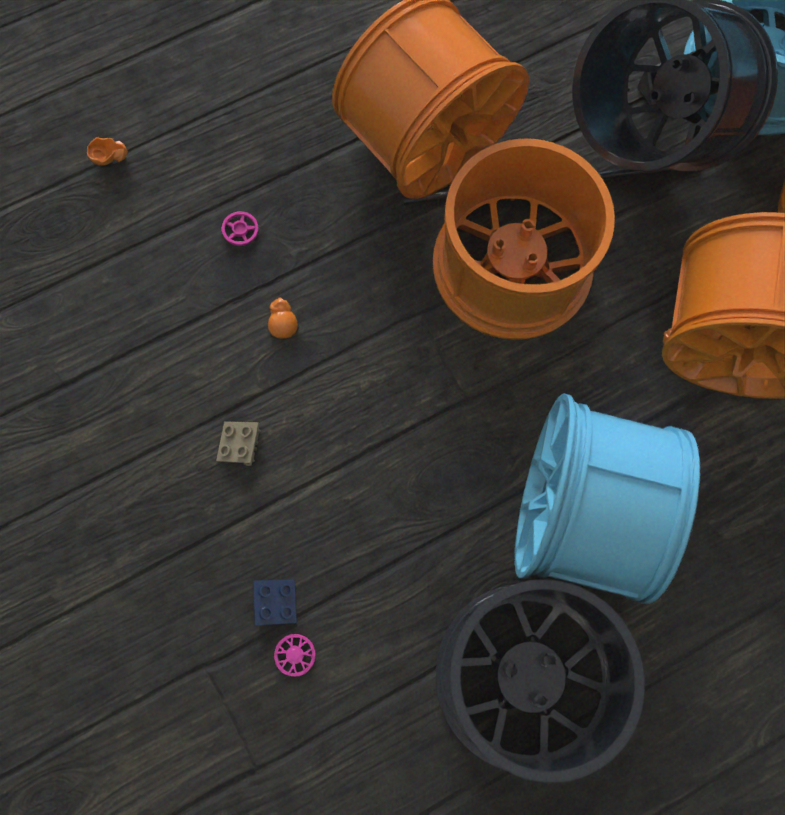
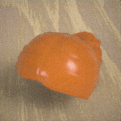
M96 137L87 147L88 158L94 164L100 166L108 165L113 160L120 162L127 157L128 153L126 146L122 142H115L112 138L102 139Z
M278 298L270 304L271 316L268 321V329L272 336L276 338H290L296 333L298 328L297 319L291 311L289 303L282 298Z

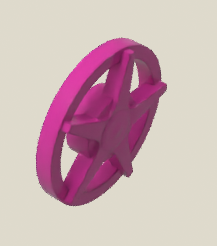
M234 212L224 219L222 233L226 241L232 245H249L258 235V223L249 213ZM241 216V219L234 223L228 222L234 217ZM245 217L251 219L255 226H247L246 222H244ZM226 225L233 230L229 237L225 233ZM255 230L252 237L247 240L246 234L248 231ZM237 236L242 237L244 241L238 242L232 239Z

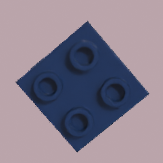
M295 579L253 581L255 625L297 623Z

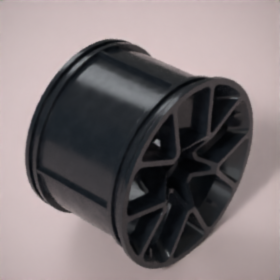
M628 0L614 8L600 20L587 37L580 51L574 70L572 86L573 107L577 123L587 142L600 156L614 165L623 168L653 170L666 167L678 171H697L715 167L732 159L744 150L764 126L772 109L777 91L778 67L776 54L770 37L760 22L748 11L733 3L722 0ZM690 17L692 19L696 51L671 58L661 28L677 19ZM705 28L712 37L708 44L706 42ZM649 38L654 40L661 61L660 66L637 65L634 63L637 55ZM716 50L719 59L720 78L713 77L708 67L711 55ZM632 72L657 73L653 90L649 93V100L656 104L639 107L629 106L628 92L630 88H628V82ZM717 94L713 110L707 119L704 105L710 95ZM658 111L646 139L643 138L632 120V114ZM669 116L683 118L690 122L685 145L674 154L663 152L654 147Z
M531 580L491 590L470 602L460 611L450 624L441 642L436 663V688L443 714L449 726L472 753L493 766L525 779L540 782H564L581 778L602 768L629 741L636 728L643 706L644 671L640 653L631 632L620 616L607 603L593 593L570 583L555 580ZM522 601L540 602L553 606L552 611L535 633L532 632L521 605ZM510 603L513 605L525 641L513 646L506 653L497 652L480 626L479 621L492 609ZM560 613H566L571 616L589 636V642L564 663L561 662L558 655L552 649L544 645L540 640ZM473 629L488 651L489 657L462 659L466 643ZM592 649L597 650L601 663L603 678L601 683L571 671V668ZM493 665L498 670L497 679L501 691L497 700L466 708L461 691V666ZM566 678L594 688L601 694L596 714L590 725L586 728L579 727L553 709L554 704L560 699L564 691ZM498 708L492 741L489 742L478 733L469 715ZM517 708L525 712L539 713V753L537 755H520L501 748L500 740L508 709ZM549 717L554 718L578 735L575 741L552 753L548 751Z

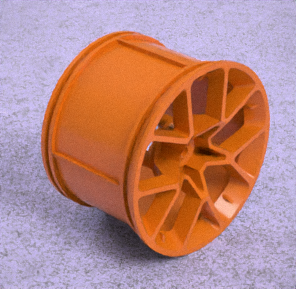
M403 0L381 15L354 44L337 74L333 87L332 104L338 117L397 180L399 191L407 198L418 199L447 187L471 157L483 149L496 144L501 139L523 105L529 87V75L521 64L510 62L506 57L499 55L460 15L459 10L450 0Z
M508 140L478 152L458 171L448 191L444 215L445 223L438 234L433 253V272L437 288L447 306L459 319L470 327L493 337L512 340L529 339L545 335L563 326L583 305L592 284L593 272L601 263L613 237L614 207L608 188L601 176L580 155L566 147L544 140ZM500 199H511L512 201L514 199L528 200L530 202L529 219H525L522 224L511 223L499 228L497 201ZM488 203L491 229L467 220L466 216L478 207ZM538 204L552 210L562 218V221L541 230H536ZM457 228L489 242L487 253L482 261L474 260L468 254L458 236ZM571 229L576 239V244L579 247V256L549 263L547 245L544 239ZM580 268L578 272L562 280L554 274L555 272ZM499 273L500 275L506 277V280L499 278L494 274ZM535 275L543 278L548 284L528 285L524 284L527 278Z
M748 213L722 218L699 228L686 241L683 248L671 334L665 341L662 350L665 364L681 378L707 389L737 396L770 399L785 398V213Z

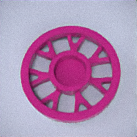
M288 635L281 639L276 646L274 653L275 663L282 673L288 676H301L313 666L316 655L315 648L312 642L303 635ZM293 638H300L299 646H293ZM285 641L290 645L287 651L281 647ZM308 643L311 649L303 652L301 647ZM286 653L287 659L278 661V654ZM304 655L312 657L310 664L302 661ZM287 662L292 664L289 672L283 669ZM301 663L303 671L297 673L295 664Z

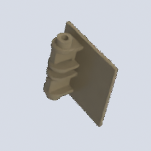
M224 421L216 461L243 463V465L252 466V463L255 462L254 451L257 450L255 445H258V435L261 431L259 423Z

